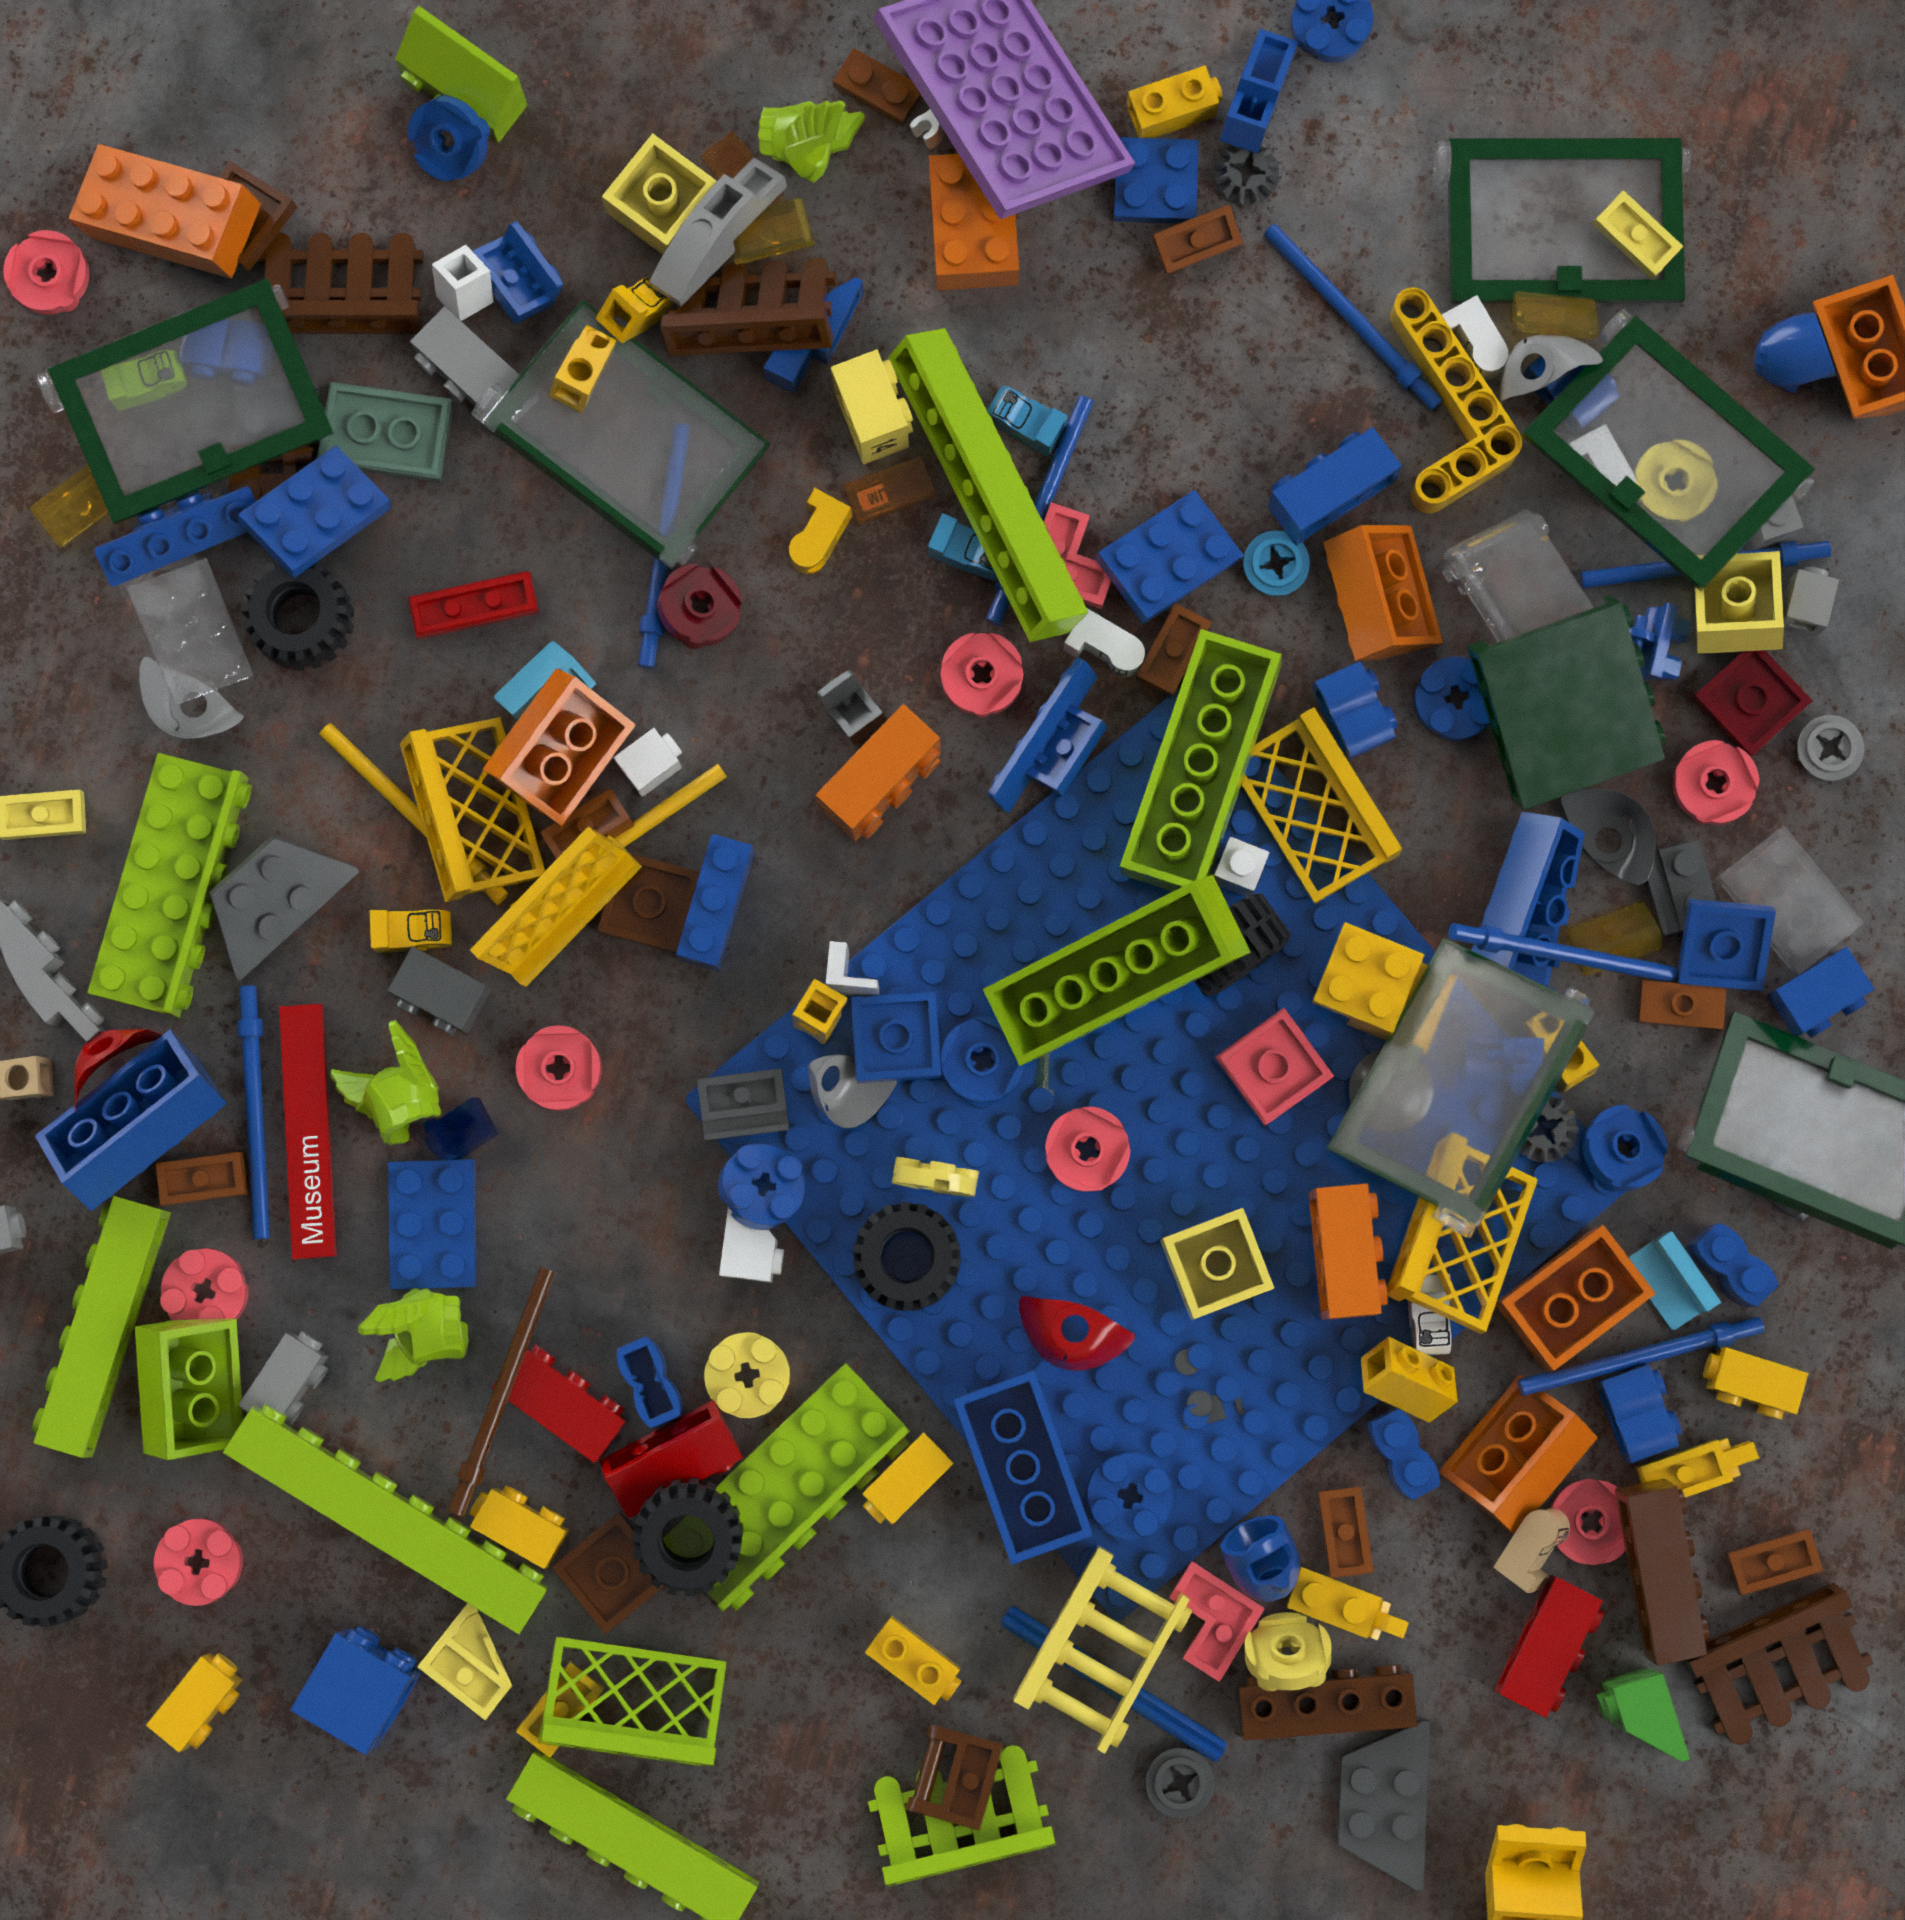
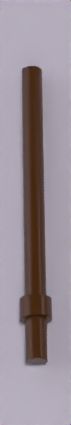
M540 1267L470 1454L467 1461L462 1460L456 1477L460 1480L448 1510L450 1513L464 1517L476 1485L481 1486L487 1470L483 1467L555 1277L556 1272L543 1267Z

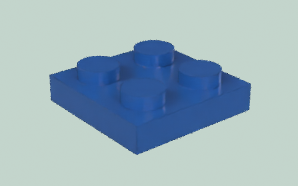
M1119 137L1134 160L1135 165L1129 173L1115 177L1114 222L1179 224L1196 217L1199 140Z
M1688 899L1676 979L1678 983L1763 991L1776 915L1774 907Z
M936 991L851 997L857 1084L942 1078Z

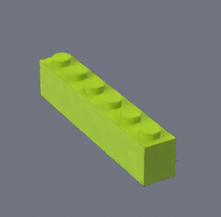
M113 1196L111 1203L104 1205L99 1218V1227L103 1229L98 1244H92L86 1258L85 1266L89 1268L85 1285L80 1284L73 1298L72 1308L76 1309L72 1325L65 1327L60 1338L59 1350H62L63 1353L58 1367L54 1366L51 1369L46 1381L45 1389L50 1393L45 1408L38 1410L33 1421L32 1432L36 1433L34 1444L80 1458L93 1457L171 1212L117 1196Z
M538 1749L531 1755L506 1800L514 1804L511 1810L518 1816L533 1823L536 1818L551 1826L549 1833L558 1840L569 1845L575 1840L588 1848L586 1855L595 1862L605 1867H609L612 1862L626 1871L623 1875L626 1880L642 1889H646L648 1885L663 1893L661 1900L667 1905L681 1912L687 1907L700 1915L699 1920H739L760 1883L757 1879L554 1758H549Z

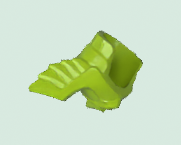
M826 100L817 105L812 101H807L783 108L763 107L758 132L760 153L765 156H772V159L776 161H784L790 164L801 178L815 183L823 176L829 163L830 154L848 150L854 136L865 121V115L860 111L854 113L843 112L846 104L841 100L833 103Z
M396 1020L389 1022V1030L400 1064L399 1067L385 1068L375 1076L373 1074L353 1073L332 1069L330 1077L336 1083L335 1090L344 1097V1102L354 1106L356 1111L366 1114L369 1119H373L384 1143L389 1145L403 1144L409 1141L408 1128L411 1122L420 1118L439 1117L441 1115V1109L438 1104L439 1087L423 1062L416 1043Z
M414 1288L409 1293L404 1294L401 1300L379 1304L358 1326V1332L361 1335H395V1338L390 1339L384 1358L375 1376L377 1382H383L388 1379L396 1381L406 1375L413 1376L428 1361L444 1358L462 1359L466 1356L469 1344L467 1323L460 1321L459 1297L431 1292L428 1288L421 1290Z

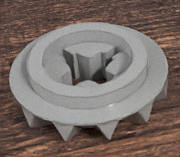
M1823 715L1811 720L1803 727L1796 742L1797 760L1802 763L1808 775H1813L1823 782L1841 781L1850 776L1860 766L1864 756V741L1860 731L1852 722L1837 715ZM1838 736L1841 737L1835 748V751L1839 754L1838 758L1831 755L1820 761L1819 758L1822 756L1821 752L1824 749L1820 744V740L1828 743Z

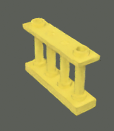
M1097 1545L1017 1689L1013 1701L1028 1710L1033 1701L1039 1704L1044 1701L1102 1734L1096 1745L1097 1750L1105 1754L1110 1745L1115 1748L1119 1746L1129 1727L1127 1723L1123 1722L1172 1631L1176 1630L1179 1633L1182 1631L1192 1613V1609L1187 1607L1190 1601L1189 1597L1181 1592L1173 1604L1116 1572V1566L1110 1563L1114 1557L1113 1553ZM1099 1586L1105 1589L1107 1586L1164 1618L1165 1621L1154 1641L1147 1640L1095 1610V1604L1089 1600L1096 1587ZM1077 1624L1083 1628L1086 1624L1144 1657L1132 1681L1073 1648L1074 1643L1068 1640L1075 1625ZM1054 1663L1061 1666L1066 1663L1122 1695L1123 1697L1111 1719L1053 1687V1681L1048 1679L1047 1676Z

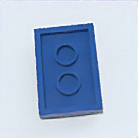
M335 445L239 513L238 518L239 523L294 579L390 510L391 503L390 499Z
M1193 490L1099 551L1095 556V560L1140 621L1145 624L1238 563L1244 555L1196 490Z
M475 1160L388 1162L390 1290L477 1287Z

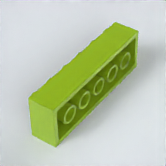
M1200 630L1120 864L1123 876L1173 892L1195 880L1211 875L1282 666V654L1210 631Z
M1210 875L1195 880L1001 979L984 988L983 991L1019 1066L1063 1047L1251 952L1214 876Z

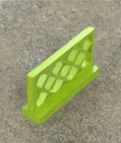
M555 1637L538 1743L707 1768L714 1766L716 1748L714 1747L727 1662ZM563 1648L581 1650L591 1666L571 1680L561 1666ZM590 1652L603 1653L605 1655L596 1661ZM612 1655L623 1656L634 1671L615 1686L599 1666ZM633 1658L644 1659L648 1661L644 1663L642 1666L638 1667ZM655 1661L666 1663L676 1676L673 1681L658 1692L642 1672ZM675 1664L691 1667L681 1673ZM698 1667L715 1670L713 1688L699 1698L684 1677ZM595 1669L609 1691L589 1705L575 1683ZM560 1674L567 1684L557 1691ZM637 1675L652 1697L632 1711L618 1692V1689ZM680 1682L694 1703L675 1717L660 1696ZM570 1688L585 1709L572 1719L553 1717L556 1697ZM611 1694H613L627 1713V1716L615 1725L603 1724L593 1710L595 1706ZM712 1695L710 1711H708L703 1702ZM654 1700L670 1720L658 1731L646 1730L636 1717L637 1713ZM697 1706L708 1720L706 1738L689 1736L678 1722ZM588 1713L594 1722L578 1719ZM631 1719L637 1729L622 1727L621 1725ZM673 1725L680 1735L664 1732Z

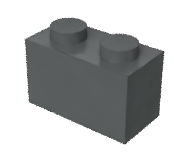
M412 946L387 991L398 997L394 1003L397 1007L414 1016H417L421 1009L434 1016L432 1025L454 1035L457 1029L468 1034L491 989L487 985Z

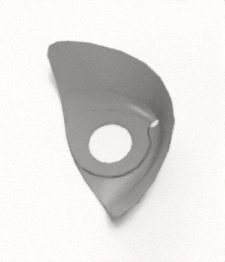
M1535 335L1524 338L1515 345L1507 359L1497 399L1501 404L1502 401L1508 398L1539 390L1578 366L1600 364L1603 362L1602 357L1587 344L1567 336ZM1530 354H1540L1545 360V371L1537 379H1526L1521 373L1523 360Z
M143 657L139 667L142 701L149 717L163 731L184 739L203 738L222 733L236 726L244 718V715L237 712L217 691L206 683L166 668L150 657ZM190 692L201 693L207 701L205 712L197 718H190L181 710V701Z
M847 1055L823 1056L813 1060L808 1065L810 1089L814 1103L835 1125L843 1128L857 1127L870 1119L884 1104L897 1084V1081L857 1084L855 1058ZM830 1066H836L839 1070L838 1083L832 1090L825 1091L821 1085L823 1074Z

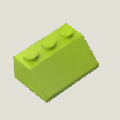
M418 5L412 14L395 58L401 72L400 79L413 91L419 93L423 89L433 96V99L441 95H449L467 103L489 125V137L499 143L528 106L518 76Z
M237 1319L171 1320L135 1326L143 1454L172 1460L224 1450L243 1421V1409L238 1406L242 1400Z

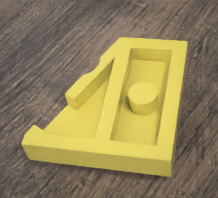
M468 1603L418 1665L422 1672L485 1721L513 1687L478 1610Z

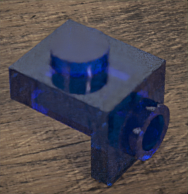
M471 1097L440 1119L429 1118L422 1123L427 1134L425 1137L427 1146L433 1154L440 1159L460 1160L499 1134L485 1106L478 1097Z

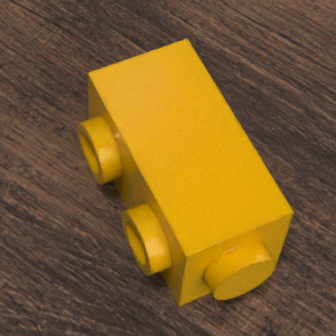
M1206 65L1128 91L1126 107L1138 138H1156L1217 117L1219 102L1223 100V94L1218 79L1216 77L1210 78Z
M1388 1336L1361 1357L1364 1393L1430 1423L1458 1402L1454 1367Z
M1723 1347L1716 1350V1354H1709L1705 1363L1703 1378L1708 1379L1705 1389L1717 1392L1715 1400L1741 1407L1743 1400L1758 1405L1756 1413L1782 1420L1783 1414L1797 1415L1809 1373Z
M923 1432L862 1493L868 1499L862 1506L880 1524L887 1519L893 1525L954 1462Z
M505 1485L503 1490L493 1488L489 1494L481 1492L469 1513L475 1517L470 1527L543 1569L549 1568L570 1532V1529L562 1525L565 1518L545 1506L539 1512L526 1505L525 1502L528 1497L508 1485Z
M892 1615L865 1651L868 1656L933 1705L937 1703L940 1697L947 1702L962 1682V1680L956 1677L960 1671V1666Z
M211 1653L201 1656L146 1726L179 1753L190 1746L197 1749L213 1730L208 1723L219 1711L224 1715L240 1696L236 1688L243 1680L235 1674L238 1670L237 1666L220 1653H217L215 1657Z

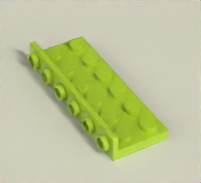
M157 753L88 988V994L180 1018L182 1009H188L193 996V986L189 985L194 969L198 970L201 967L205 955V946L201 945L205 929H211L216 917L209 892L228 875L229 868L225 864L229 848L234 849L239 838L240 825L236 824L241 808L245 809L251 796L252 786L248 784L249 778L243 772L237 770L231 772Z
M847 1363L835 1372L716 1487L717 1492L722 1494L725 1491L731 1497L730 1503L732 1506L737 1505L740 1512L739 1520L740 1523H743L742 1545L734 1570H730L728 1578L722 1584L719 1582L715 1583L713 1590L707 1592L718 1604L717 1607L722 1612L729 1606L737 1611L755 1594L749 1586L761 1575L768 1581L786 1564L780 1557L792 1545L799 1551L817 1534L812 1526L823 1515L830 1521L848 1504L843 1496L854 1485L861 1491L879 1474L874 1466L885 1455L892 1461L910 1444L905 1438L910 1432L908 1427ZM687 1515L663 1540L666 1546L678 1556L694 1558L705 1554L711 1549L714 1536L704 1521Z

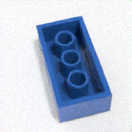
M168 1030L76 1103V1113L73 1105L36 1134L35 1137L61 1183L92 1211L102 1202L112 1197L116 1191L131 1179L145 1171L150 1164L169 1149L179 1144L183 1138L203 1122L213 1117L227 1103L199 1059L171 1030Z
M1035 1370L953 1399L1011 1565L1093 1536Z

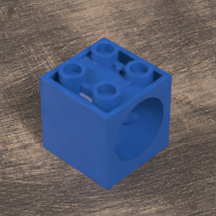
M358 1626L356 1630L348 1628L335 1633L290 1711L366 1755L381 1745L423 1672L415 1666L418 1661L415 1657L399 1648H395L393 1652L385 1649L378 1644L381 1639L378 1635L362 1626Z

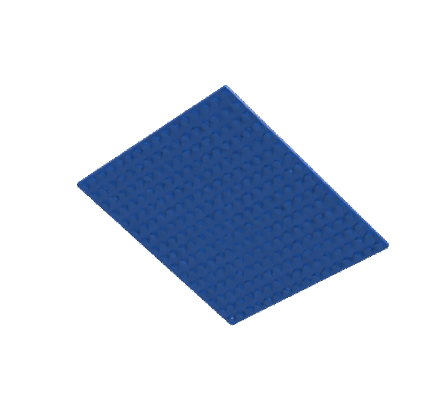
M1180 688L1176 690L1173 698L1170 696L1080 769L1063 796L1055 792L1051 793L850 959L847 977L878 980L879 995L936 991L941 1055L943 1043L954 1027L968 1020L980 1017L997 1019L983 991L984 988L1171 893L1172 891L1123 876L1120 864ZM1253 756L1249 760L1245 775L1248 779L1265 783L1271 761ZM1275 765L1270 784L1294 790V786ZM1240 787L1211 875L1214 876L1230 837L1270 852L1253 894L1262 893L1291 933V937L1287 944L1272 957L1220 993L1205 997L1193 981L1063 1047L1026 1063L1018 1085L1012 1092L1003 1096L998 1101L978 1103L960 1097L950 1088L943 1077L942 1066V1078L897 1081L893 1091L880 1109L865 1123L852 1128H843L835 1125L816 1106L810 1089L808 1065L813 1060L828 1055H847L855 1058L851 997L862 996L844 995L848 999L841 1011L842 1016L824 1045L811 1035L794 1028L792 1014L800 1003L798 1002L708 1077L782 1069L790 1131L717 1140L730 1157L744 1145L768 1144L783 1150L800 1161L802 1165L801 1174L805 1184L804 1198L799 1209L785 1222L786 1225L967 1443L968 1441L953 1399L1035 1370L1093 1533L1091 1537L1055 1550L1080 1578L1094 1550L1099 1545L1113 1553L1114 1557L1110 1563L1116 1566V1572L1153 1593L1380 1401L1363 1391L1362 1356L1388 1336L1413 1347L1411 1328H1409L1407 1299L1399 1302L1388 1297L1387 1305L1381 1306L1382 1314L1321 1321L1308 1193L1316 1188L1368 1183L1369 1193H1376L1378 1201V1218L1373 1219L1372 1226L1373 1236H1380L1382 1241L1383 1261L1376 1264L1378 1279H1385L1386 1287L1418 1197L1327 1149L1351 1105L1349 1082L1352 1072L1364 1057L1382 1049L1386 1041L1346 1025L1348 1017L1312 1003V1000L1345 922L1425 954L1422 963L1427 965L1432 960L1435 951L1368 873L1314 905L1242 787ZM1253 787L1260 799H1262L1264 789ZM1268 790L1265 807L1270 814L1287 818L1293 796ZM1297 798L1292 820L1316 825L1319 815L1305 799ZM1322 820L1321 827L1329 828ZM1275 822L1281 833L1284 834L1286 825ZM1290 826L1287 843L1292 850L1309 854L1314 831ZM1319 833L1314 855L1338 861L1342 842L1335 836ZM1346 848L1343 862L1361 866ZM1297 858L1305 870L1308 860ZM1312 861L1309 878L1317 891L1333 883L1337 867ZM1341 868L1339 878L1348 874L1351 870ZM1219 886L1228 907L1246 897ZM1458 978L1428 1053L1421 1058V1061L1431 1075L1434 1088L1433 1101L1428 1113L1416 1126L1398 1133L1374 1131L1367 1125L1358 1141L1424 1176L1427 1174L1437 1143L1453 1133L1468 1139L1467 1146L1492 1157L1510 1124L1514 1110L1522 1102L1532 1082L1465 1079L1467 1036L1509 1037ZM1285 1008L1334 1077L1264 1127L1215 1057ZM984 1048L980 1054L972 1053L970 1059L976 1062L974 1069L982 1072L985 1067L992 1068L995 1062L990 1059V1050ZM830 1066L823 1074L821 1085L825 1091L832 1090L838 1083L839 1070L836 1066ZM697 1086L686 1096V1103L702 1122ZM1553 1090L1551 1096L1560 1098V1096ZM1090 1106L1097 1107L1113 1114L1123 1125L1128 1135L1130 1158L1125 1171L1115 1183L1101 1191L1078 1192L1061 1184L1049 1169L1045 1152L1046 1138L1050 1128L1060 1116L1073 1109ZM1576 1115L1575 1118L1579 1131L1574 1147L1566 1155L1552 1162H1536L1526 1158L1519 1152L1512 1165L1513 1168L1537 1178L1538 1181L1498 1299L1515 1287L1626 1192L1624 1190L1613 1192L1605 1189L1601 1181L1589 1170L1580 1146L1581 1134L1587 1128ZM1540 1116L1537 1119L1538 1126L1533 1129L1534 1131L1529 1134V1137L1545 1135L1547 1140L1550 1139L1552 1145H1554L1551 1139V1130L1560 1121L1559 1119L1545 1121ZM1088 1138L1085 1143L1077 1142L1075 1148L1080 1151L1079 1158L1081 1160L1087 1161L1089 1157L1097 1158L1100 1151L1094 1148L1096 1143L1094 1139ZM896 1157L910 1158L926 1164H930V1161L953 1164L957 1168L979 1171L975 1197L942 1194L932 1190L914 1189L893 1184ZM1466 1159L1462 1171L1469 1187L1477 1184L1482 1171L1479 1165ZM765 1179L752 1180V1184L758 1187V1191L762 1196L768 1190H771L770 1185ZM1505 1179L1500 1187L1507 1205L1518 1201L1523 1187L1509 1179ZM1457 1184V1187H1456L1455 1192H1459V1191H1460L1458 1184ZM1494 1199L1486 1213L1498 1209ZM900 1202L922 1204L940 1213L952 1226L960 1246V1267L952 1288L932 1306L930 1305L916 1311H899L878 1303L863 1289L858 1281L853 1265V1248L861 1226L865 1225L873 1213L876 1214L883 1207L890 1204H900ZM1244 1208L1274 1289L1190 1320L1160 1240ZM1515 1208L1510 1210L1512 1216L1514 1214ZM1501 1214L1484 1220L1494 1243L1505 1239L1508 1230ZM1452 1215L1456 1225L1466 1222ZM1445 1222L1441 1231L1447 1229ZM1471 1225L1459 1230L1469 1253L1485 1247L1477 1227ZM906 1231L897 1233L888 1239L883 1247L881 1259L884 1270L890 1277L897 1281L908 1283L917 1281L926 1275L931 1267L933 1254L929 1243L924 1237L917 1233ZM1450 1234L1438 1239L1436 1248L1443 1263L1460 1257ZM1502 1246L1497 1248L1499 1254L1501 1252ZM1488 1252L1471 1258L1481 1281L1492 1277L1495 1267ZM1432 1261L1430 1262V1265H1429V1268H1428V1269H1431V1268L1434 1267ZM1462 1262L1446 1268L1447 1273L1450 1274V1280L1455 1291L1472 1285ZM1487 1284V1285L1484 1286L1486 1293H1487L1489 1284ZM1475 1290L1458 1296L1464 1312L1478 1318L1482 1306ZM1029 1296L1042 1299L1064 1300L1085 1305L1133 1332L1135 1338L1125 1351L1101 1366L1084 1371H1069L1056 1367L1042 1358L1031 1344L1023 1327L1019 1312L1020 1297ZM1078 1315L1068 1316L1061 1326L1064 1338L1073 1343L1084 1340L1089 1330L1086 1320ZM1450 1320L1451 1340L1466 1328ZM1189 1349V1363L1198 1369L1192 1375H1183L1175 1367V1358L1182 1350ZM1198 1390L1207 1392L1211 1397L1216 1394L1221 1400L1226 1419L1207 1424L1208 1414L1196 1416L1189 1411L1198 1404H1191L1187 1407L1188 1397L1191 1393ZM1240 1396L1245 1413L1238 1415L1234 1400ZM1184 1424L1191 1429L1185 1430ZM1127 1452L1139 1453L1155 1460L1168 1474L1173 1490V1504L1165 1523L1153 1534L1132 1540L1117 1538L1104 1531L1092 1517L1087 1503V1487L1094 1470L1108 1458ZM1129 1483L1127 1489H1119L1117 1497L1124 1500V1508L1131 1509L1134 1502L1140 1503L1142 1500V1495L1136 1492L1137 1485L1134 1483ZM1097 1586L1093 1593V1596L1107 1613L1117 1621L1123 1620L1139 1606L1136 1602L1107 1586L1105 1589Z

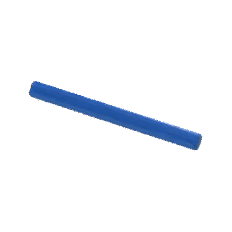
M1011 1606L1001 1620L1002 1627L1040 1650L1051 1630L1015 1606ZM1073 1645V1648L1079 1650L1080 1652L1107 1666L1106 1664L1099 1661L1098 1659H1096L1089 1653L1085 1652L1078 1646ZM1063 1664V1666L1119 1702L1121 1701L1122 1695L1068 1664ZM1143 1688L1140 1689L1130 1709L1208 1759L1217 1762L1221 1758L1227 1746L1225 1740Z

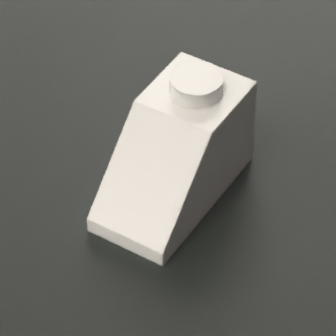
M728 1208L719 1275L721 1277L772 1283L773 1274L781 1275L784 1249H777L778 1241L770 1230H755L741 1225L730 1215L732 1211Z

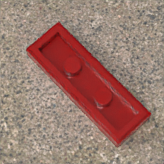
M530 571L408 597L415 636L418 640L539 614Z

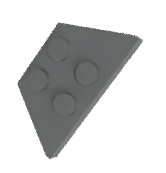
M271 835L209 892L235 977L239 981L243 979L360 872L353 863L323 855L322 852L308 847L303 848L292 844L291 841Z
M1421 1719L1417 1721L1418 1727L1404 1728L1393 1734H1387L1374 1740L1373 1743L1340 1755L1337 1844L1416 1891H1423L1430 1739V1721Z

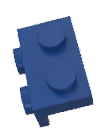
M518 221L508 225L504 236L472 251L490 270L493 296L514 324L554 305L563 287L557 269L549 264L538 250L532 235L525 232Z

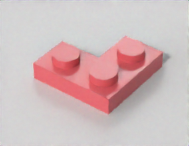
M1051 502L1044 520L1048 533L1060 557L1064 560L1065 566L1078 592L1082 596L1084 604L1102 609L1111 580L1096 560L1077 554L1090 515Z
M1191 1561L1169 1595V1598L1173 1601H1176L1180 1592L1187 1595L1190 1599L1187 1607L1192 1609L1193 1614L1204 1620L1182 1658L1220 1682L1245 1642L1248 1632H1251L1265 1608Z

